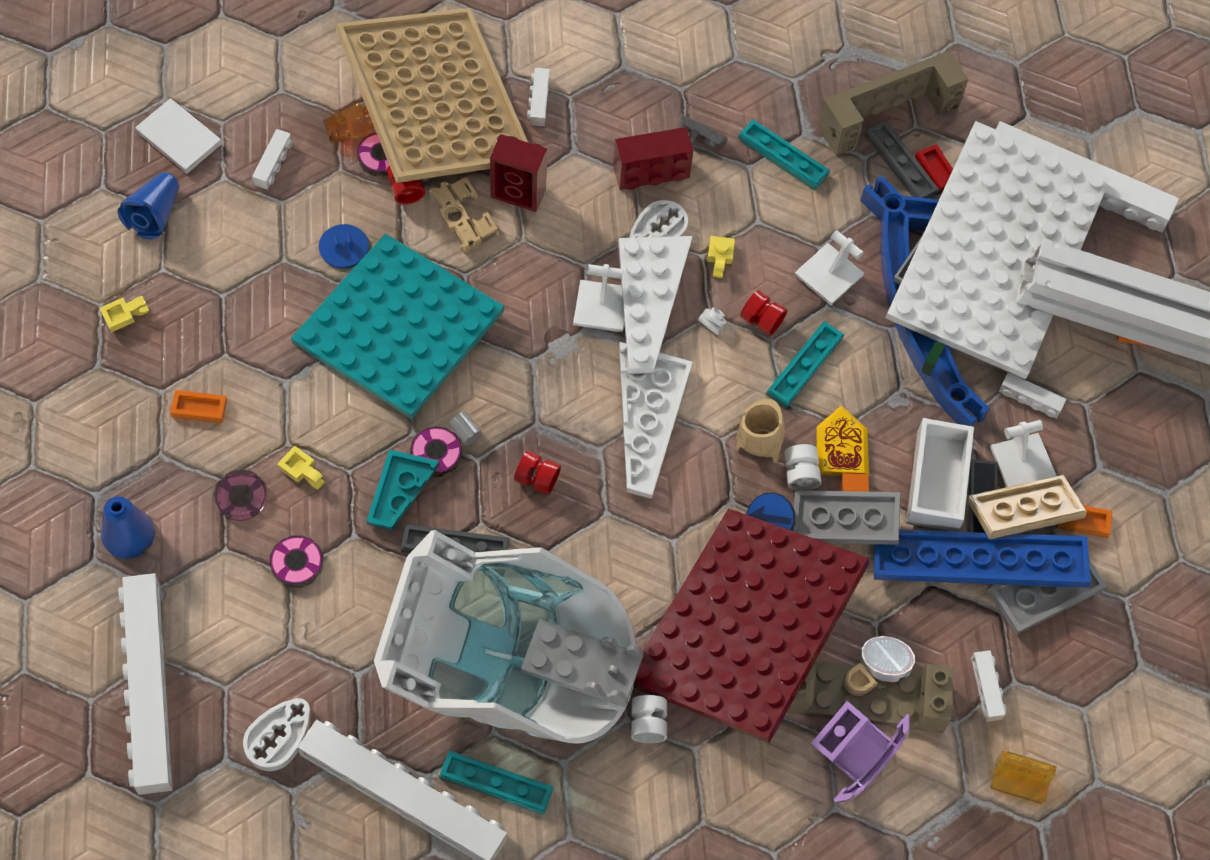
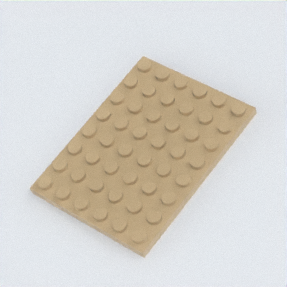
M470 8L337 23V35L396 183L490 169V156L500 134L514 136L519 140L528 142Z

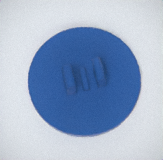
M340 224L329 228L323 233L319 241V252L322 259L330 266L341 269L356 266L368 253L369 249L365 233L358 227L349 224Z

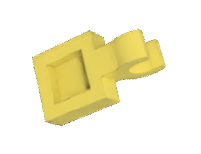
M717 236L710 237L707 261L715 262L713 277L723 278L725 264L732 265L735 239Z
M139 296L128 303L125 302L124 298H121L100 308L111 333L134 323L135 321L132 316H141L149 312L143 296Z
M296 446L277 464L282 472L297 483L302 478H305L317 490L325 483L321 479L323 475L313 469L316 465L314 459Z

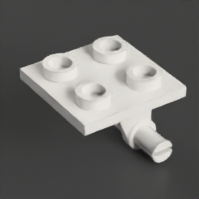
M838 230L832 234L831 239L841 246L840 251L838 252L827 243L794 274L829 305L835 303L864 276V272L848 260L849 253L858 260L864 251L853 244L854 240L851 238L847 239Z
M604 264V266L588 265L587 275L602 276L603 280L602 283L580 280L573 325L623 332L622 285L608 284L607 278L623 279L624 269L612 268L608 264Z
M1041 420L1030 423L1023 421L1019 422L1018 426L1005 428L1006 438L1013 439L990 446L994 459L998 462L997 466L1006 487L1056 477L1039 433L1029 435V433L1043 430Z

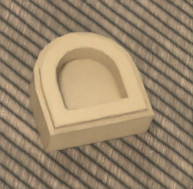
M861 662L850 669L844 679V687L854 696L865 695L878 684Z

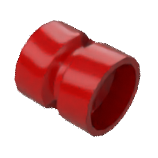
M390 165L387 167V175L392 185L394 199L398 204L408 205L416 203L425 196L426 193L422 179L396 183Z
M757 290L744 305L740 317L752 325L757 323V328L760 331L771 336L784 321L788 310L777 302L770 303V297Z
M527 450L518 464L514 481L527 487L533 485L535 491L548 496L558 480L561 465L548 459L543 462L542 456Z

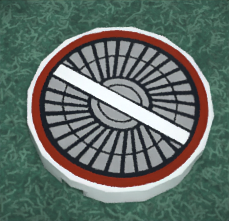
M880 636L865 642L861 650L860 662L868 669L872 677L881 681L896 682L900 678L910 676L914 668L915 656L911 648L903 641L893 637Z

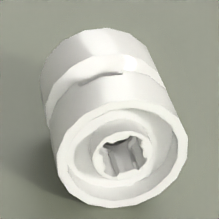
M799 444L787 448L784 452L786 468L789 469L786 473L788 487L794 491H808L818 488L822 480L820 468L818 467L819 456L817 447L809 444Z
M643 695L633 698L632 716L635 720L632 721L631 739L641 743L665 741L667 739V722L663 719L667 717V699L655 695Z

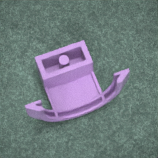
M847 701L811 742L816 749L854 781L850 787H844L835 797L834 801L836 803L856 798L890 762L909 735L910 716L908 714L896 726L897 731L893 738L890 739Z

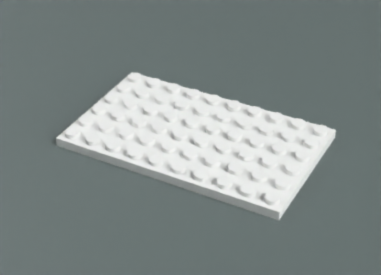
M975 121L885 318L1026 379L1053 314L1031 308L1030 305L1016 303L1018 288L1023 279L1021 273L1024 259L1031 251L1035 252V247L1043 238L1053 241L1054 244L1060 243L1081 250L1110 177Z

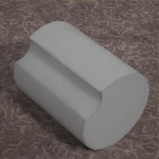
M466 412L459 413L449 422V427L465 446L472 445L482 435V431Z

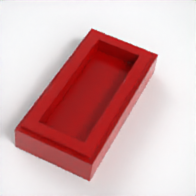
M936 144L916 152L915 158L938 187L940 194L943 192L953 168Z

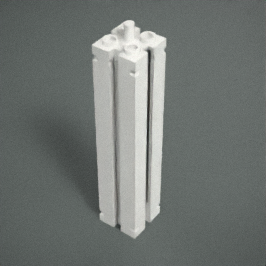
M1044 238L1035 247V252L1031 251L1025 257L1021 273L1023 279L1018 288L1016 303L1030 305L1031 308L1210 365V292L1060 243L1054 244L1053 241Z

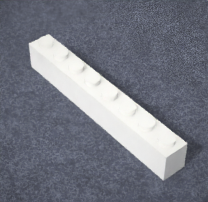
M999 122L996 130L1110 177L1099 206L1105 210L1118 213L1128 220L1141 223L1149 229L1163 233L1179 198L1006 123Z
M155 573L122 577L123 587L118 588L120 604L124 603V612L120 613L121 628L125 629L126 638H121L122 653L127 654V663L123 664L124 680H128V690H124L125 705L130 707V716H126L125 723L127 733H131V743H127L128 759L133 761V769L128 771L130 787L134 786L138 795L173 791L159 581Z
M316 719L299 744L300 756L474 860H495L507 841V832L504 831L505 827L495 820L488 822L480 817L481 813L469 805L466 808L456 803L457 799L450 793L443 791L441 794L433 789L432 783L422 777L414 778L409 775L410 771L399 763L392 765L385 760L386 757L381 752L375 749L367 750L362 747L363 744L360 740L352 735L345 737L339 733V729L328 721H325L323 724Z

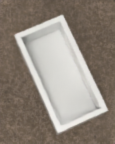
M926 418L922 419L917 431L906 524L950 532L959 531L964 521L974 427Z

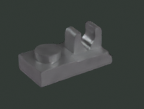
M682 115V125L680 128L687 127L688 132L691 130V144L694 145L699 136L702 135L705 137L703 142L714 148L718 144L725 147L728 141L727 137Z

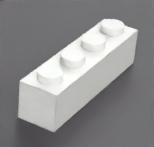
M535 68L534 74H531L533 86H530V95H532V98H529L528 107H531V110L527 112V119H530L531 126L545 127L550 69Z
M278 129L274 132L252 176L255 186L268 190L269 186L274 183L275 174L280 171L281 162L286 159L287 150L293 144L290 133Z
M1009 372L999 390L1004 396L1014 398L1019 403L1029 405L1034 410L1044 412L1049 417L1056 419L1066 401L1065 398Z
M991 650L974 652L971 661L985 722L1002 720L1007 713V708L1002 701L1003 691L1002 688H999L998 684L999 674L995 672V657L992 656Z

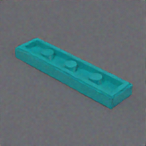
M754 119L739 133L738 139L814 190L830 174L828 168Z
M823 321L770 386L766 395L787 409L843 340L845 334Z
M450 750L439 775V778L542 815L546 812L554 790L553 786Z

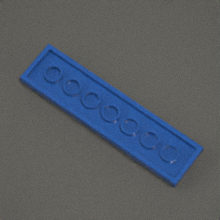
M899 530V545L874 544V580L1089 588L1091 579L1087 536L1012 534L989 539L986 533Z

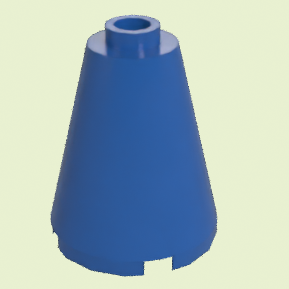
M159 173L123 200L117 211L122 224L128 230L131 228L138 232L137 236L141 238L157 239L164 232L179 189L177 179L172 174Z
M117 496L109 499L104 506L101 526V541L104 547L117 558L130 559L143 554L142 552L152 545L155 536L154 524L151 518L124 497Z

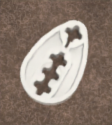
M659 200L653 202L643 210L635 221L630 238L685 236L688 227L687 213L679 204L673 201ZM669 214H677V218L673 216L669 220V226L666 224L661 226L660 233L658 231L652 232V228L657 230L660 227V221L666 222L668 220Z
M295 698L282 702L263 713L248 727L243 739V748L253 766L264 771H276L284 768L293 760L299 752L298 746L307 734L310 726L311 710L306 700ZM303 707L304 715L302 717L300 715L293 717L292 709L296 708L299 710ZM276 728L278 730L285 728L286 736H278L275 740L276 747H269L265 751L267 757L265 759L260 757L257 760L255 752L257 750L263 751L266 748L264 741L266 739L272 741L275 738L274 730Z

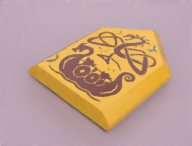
M841 405L816 427V446L819 456L818 467L820 468L821 475L842 476V473L868 474L869 477L868 429Z

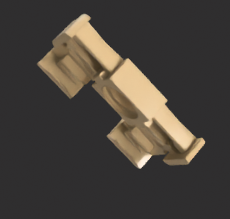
M467 176L451 184V188L447 181L440 183L441 187L436 188V186L430 188L431 198L435 197L441 206L439 211L452 234L456 232L462 242V245H460L462 252L465 253L482 244L481 238L495 233L496 236L499 235L498 228L488 212L482 214V218L476 221L472 219L471 223L461 203L464 202L463 200L466 197L469 198L471 196V198L477 200L478 196ZM454 212L462 214L461 219L458 221L449 220V216Z

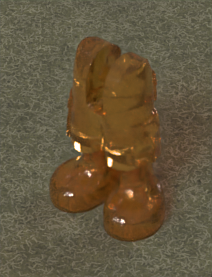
M356 103L344 108L342 111L332 113L323 120L330 142H339L350 138L357 139L358 137L369 135V128L374 127L370 116L365 118L366 115H369L366 105L361 106V104Z

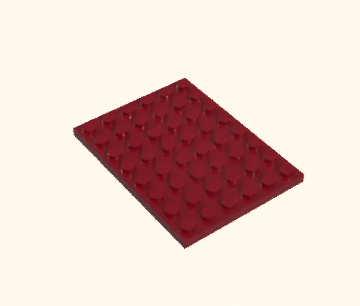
M728 508L645 646L643 659L633 688L650 695L661 696L667 699V702L770 743L869 566L868 557Z

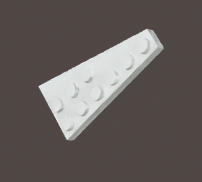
M693 236L619 238L618 240L620 269H624L621 285L629 374L654 373Z
M619 342L626 489L628 493L652 499L693 362L660 353L654 373L629 374L626 343Z

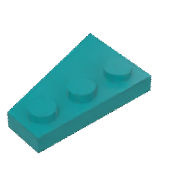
M389 449L368 514L367 524L393 531L438 469L440 462Z

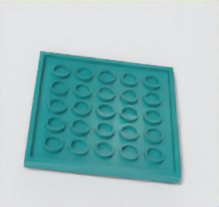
M385 233L291 337L293 344L412 420L505 310L504 305Z

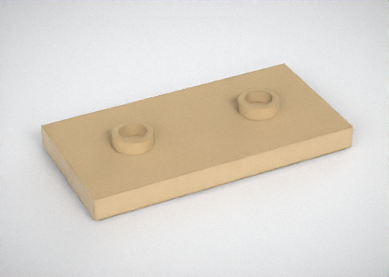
M1064 475L970 495L968 499L970 507L989 539L1083 519L1087 513Z

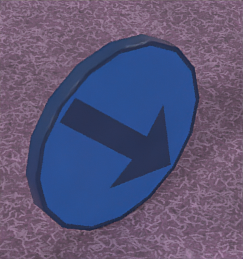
M774 492L764 493L756 497L749 505L746 515L793 531L796 523L795 510L792 503L785 496Z

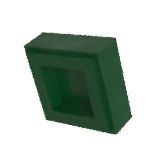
M938 341L937 343L935 342L925 360L922 373L928 376L931 375L945 348L944 344Z

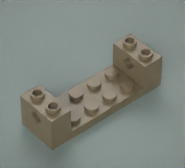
M949 50L824 99L818 128L835 155L849 153L857 147L864 117L871 114L877 115L884 109L892 106L897 107L904 101L920 98L924 94H926L939 115L947 111L953 112L960 106L968 78Z
M816 659L787 713L832 719L848 701L866 716L872 724L896 727L908 714L910 716V729L943 733L951 721L954 667L926 664L921 675L911 673L907 678H900L896 682L881 681L874 678L878 683L874 689L865 695L854 696L844 687V679L848 671L855 666L820 662Z

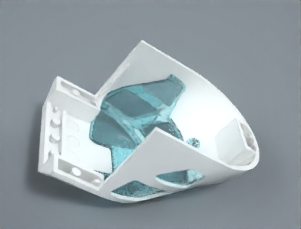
M432 530L406 557L374 663L383 688L433 712L452 717H470L480 723L498 728L518 729L539 738L565 743H585L595 740L609 731L621 717L626 707L521 672L523 661L539 619L600 640L606 636L613 637L618 642V645L624 648H628V645H636L635 637L623 605L606 585L542 547L473 552L440 532Z

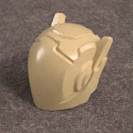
M763 399L750 405L743 412L736 436V450L742 447L750 454L759 457L764 456L765 458L772 457L774 463L779 461L785 427L781 409L776 401Z

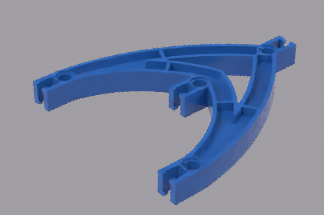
M881 175L876 179L874 189L871 184L863 189L860 201L881 221V268L890 307L900 286L893 279L910 254L909 230L925 232L939 200L902 196ZM895 323L900 339L916 371L944 411L960 425L974 427L976 419L981 423L986 418L990 408L963 380L949 346L945 345L934 370L928 376L922 373V368L937 341ZM952 397H958L961 401L954 400ZM966 409L972 412L975 416H971Z

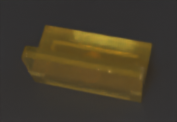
M1002 750L996 760L990 787L1003 793L1044 804L1049 783L1055 777L1057 766Z

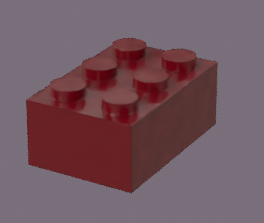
M687 127L615 139L613 168L619 190H632L640 186H655L663 182H678L690 178L694 151Z
M500 134L490 156L491 198L537 212L546 191L547 148L537 143L531 144L519 140L514 136Z

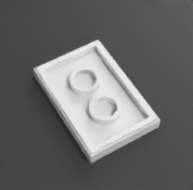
M171 98L135 127L136 133L186 174L222 145L219 137Z

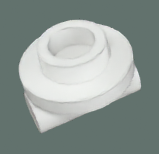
M714 307L712 309H705L698 318L701 324L716 335L722 332L726 324L724 313Z

